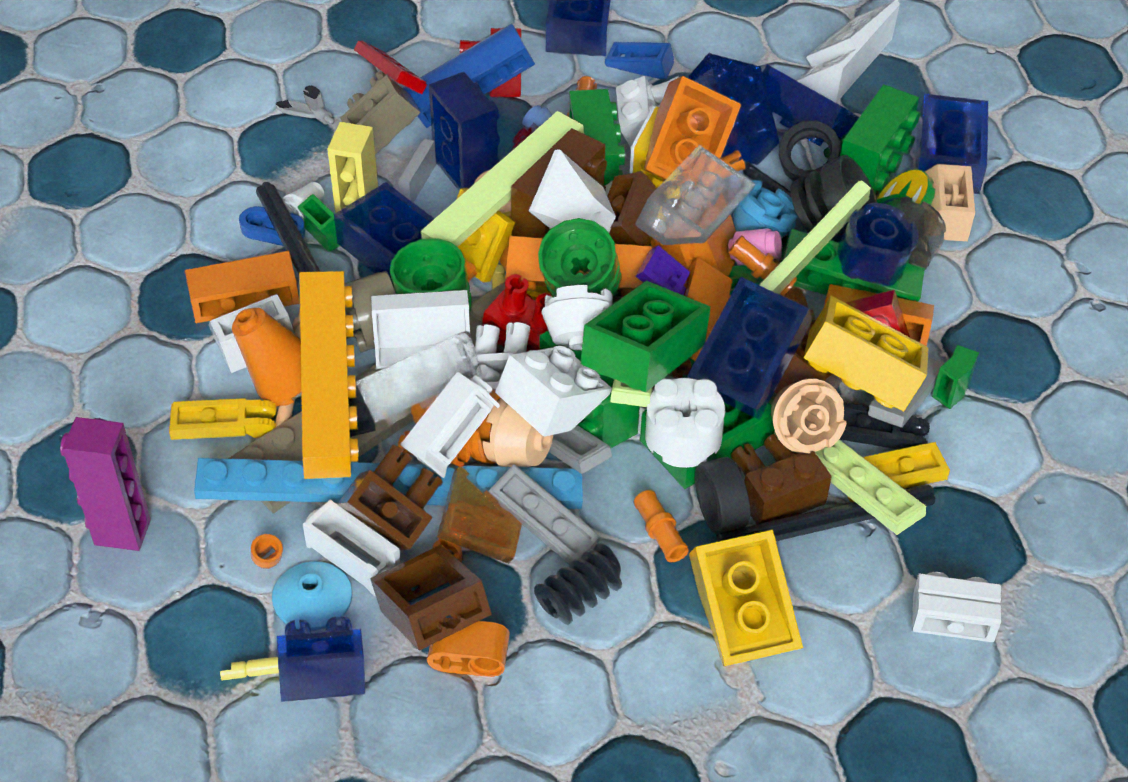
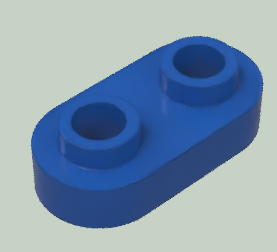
M250 207L240 214V229L245 237L284 246L263 207ZM290 213L304 239L305 226L303 219L296 214Z

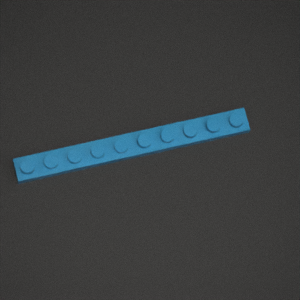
M198 458L194 488L195 499L328 502L332 500L334 503H338L359 473L368 470L374 472L380 463L351 462V477L304 479L303 461ZM408 464L393 486L405 495L421 473L422 468H426L434 473L432 477L438 476L443 481L426 505L501 507L488 496V491L511 467H458L456 465H448L445 477L442 478L424 464ZM518 467L567 509H582V474L575 469Z

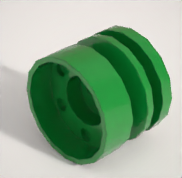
M581 218L565 220L551 228L542 239L538 252L539 266L552 298L557 296L558 288L574 285H587L588 293L600 295L603 289H607L612 293V299L617 294L622 279L620 263L614 240L604 227L595 221ZM581 270L584 273H589L584 276L582 273H577V271Z
M438 238L421 239L409 243L397 252L391 261L390 275L396 294L467 290L470 314L472 296L467 280L466 262L461 250L449 241Z

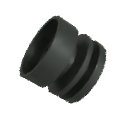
M842 155L823 165L821 173L812 171L806 177L793 181L790 187L794 209L808 233L861 180L871 188L869 200L835 236L845 234L848 226L857 228L875 219L878 214L875 193L867 176L855 160L848 155Z

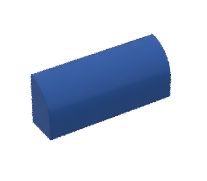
M511 23L420 77L427 84L423 94L406 86L403 89L413 98L421 112L418 118L428 128L534 66L535 63L516 28Z

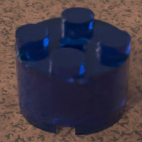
M870 203L866 204L862 210L857 211L856 209L851 214L838 246V257L843 265L842 272L852 279L859 278L866 282L882 284L884 286L894 285L903 274L918 243L919 233L917 226L913 221L910 225L903 218L904 212L891 205Z

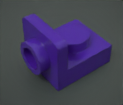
M657 245L649 251L636 277L643 283L649 281L683 295L686 287L683 285L690 272Z

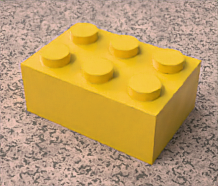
M830 296L809 331L804 359L808 360L810 366L817 371L823 373L830 372L840 377L842 382L849 388L854 390L862 389L872 394L881 405L888 408L896 407L904 412L927 376L928 347Z

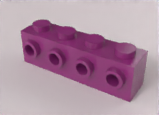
M75 417L70 431L66 432L62 437L60 450L69 468V479L74 483L77 492V503L82 507L85 516V527L89 529L93 543L96 546L140 551L151 518L124 423L107 421L101 418Z

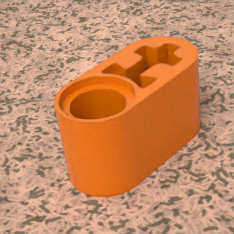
M445 618L444 622H448L451 618ZM478 621L430 645L427 663L433 669L441 672L486 677L499 676L505 670L510 632L501 624Z

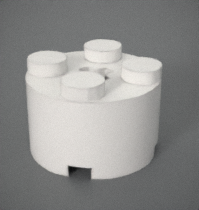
M690 378L662 379L655 385V389L651 393L650 404H647L645 439L652 453L655 451L662 456L663 462L676 467H695L700 463L706 462L707 457L714 452L716 454L720 449L725 405L721 395L717 392L716 385L707 379L696 380Z

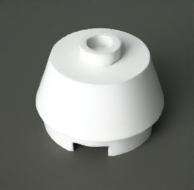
M574 285L558 288L556 297L552 298V296L546 295L542 315L553 342L556 345L573 350H582L584 325L613 305L612 293L607 289H603L601 295L588 293L587 285Z

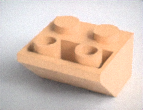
M937 164L925 171L934 182L933 187L935 188V196L930 208L919 220L914 222L911 219L905 223L907 227L900 230V237L968 242L975 216L971 166Z

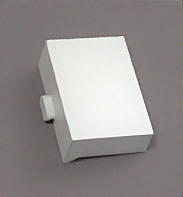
M467 290L371 296L376 369L413 367L415 371L433 370L435 365L453 364L454 356L471 355Z

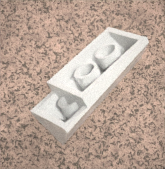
M890 1L852 18L811 52L806 58L812 68L796 80L798 86L836 104L892 40L900 7L899 1Z

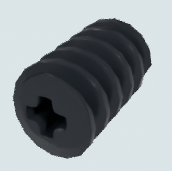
M598 543L593 547V550L584 552L581 558L572 560L569 563V567H562L557 571L556 575L547 577L544 580V584H537L534 587V594L542 608L549 615L569 625L573 622L570 610L581 617L585 613L583 602L588 607L594 608L598 604L596 595L601 599H607L610 596L608 586L615 591L622 588L620 563L607 545Z

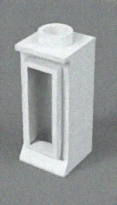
M456 372L400 445L416 456L417 460L444 478L447 466L490 413L491 409L494 406L497 408L500 406L489 395L492 388L476 375L470 380Z
M329 500L320 509L311 512L303 523L307 548L310 549L312 547L364 585L374 597L376 595L370 578L401 564L398 547L332 500ZM338 536L378 566L375 568L370 563H365L333 540V538Z

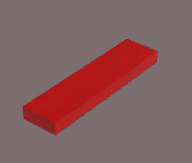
M358 40L354 51L387 74L395 82L423 94L427 86L423 79L386 52L362 40Z

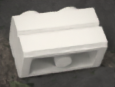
M930 572L926 575L919 574L913 593L912 631L994 642L1001 622V585L988 583L987 580L980 577L963 580L948 578L946 574L941 572Z

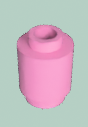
M769 228L736 231L733 239L729 240V250L742 235L764 254L770 253L774 257L773 260L780 258L782 255L781 236L778 231H771ZM730 255L731 259H735L739 266L744 265L733 255Z

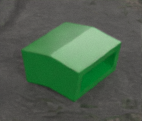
M314 194L297 207L304 217L305 229L328 252L346 243L345 229L342 223Z
M959 345L956 346L952 357L939 368L932 395L935 400L951 409L964 397L971 382L979 352Z

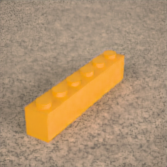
M344 271L299 272L304 479L351 477V462H358V438L350 439L349 430L357 429L356 406L349 407L348 398H356L355 375H347V367H355L354 345H346V337H354L353 315H345V308H352V286H344Z

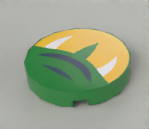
M919 169L905 171L887 183L877 198V221L889 230H901L907 227L905 223L911 219L914 222L919 220L930 208L935 196L932 178L926 172Z

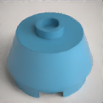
M753 180L747 182L745 187L737 192L732 220L736 231L769 228L771 231H778L782 238L791 229L795 228V220L798 215L795 214L792 198L779 188L775 193L762 188V181Z

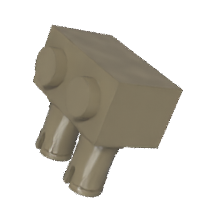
M381 71L375 74L378 79L377 81L372 76L370 79L372 88L365 95L362 93L352 95L355 102L351 98L348 99L347 106L349 110L340 117L341 121L345 123L373 127L375 154L387 146L402 129L411 124L415 117L421 113L411 95Z

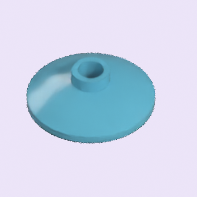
M319 561L301 563L288 569L277 580L272 592L273 608L280 620L290 627L306 631L319 630L333 625L345 615L352 601V587L346 574L332 564ZM309 587H316L313 590H306Z

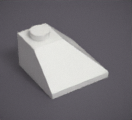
M555 150L529 212L550 229L565 220L581 218L595 221L609 233L616 216L604 188L561 150Z

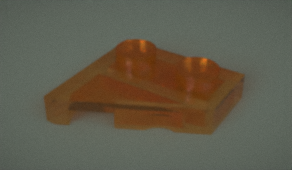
M458 467L453 472L437 538L509 564L515 557L522 523L509 511L502 509L498 500L487 490L482 493L466 478L469 473L464 468Z

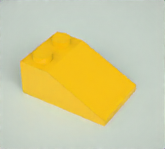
M773 530L697 546L689 553L698 593L724 667L803 648Z

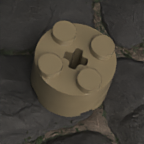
M387 271L377 272L344 283V286H352V308H345L346 315H353V330L359 329L358 332L354 333L360 353L375 348L371 296L396 294Z

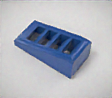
M614 42L604 62L607 67L652 78L667 79L674 65V56L670 43Z

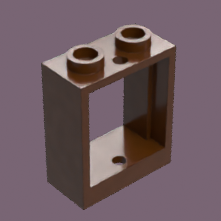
M442 545L434 547L370 578L381 612L419 651L492 615L482 580ZM445 583L451 584V586L413 605L408 603ZM418 585L416 590L411 591V588ZM451 615V619L448 622H444L445 617Z

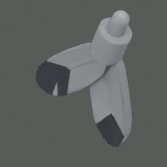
M309 85L303 90L306 104L290 100L276 103V108L282 113L316 118L323 124L334 123L332 114L324 109L321 92L315 86Z

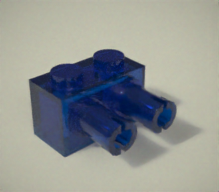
M340 616L341 625H337L336 617L330 618L326 622V632L311 633V626L305 620H299V629H296L295 620L288 622L285 626V635L277 636L281 702L365 694L364 653L361 629H352L351 620L344 616Z

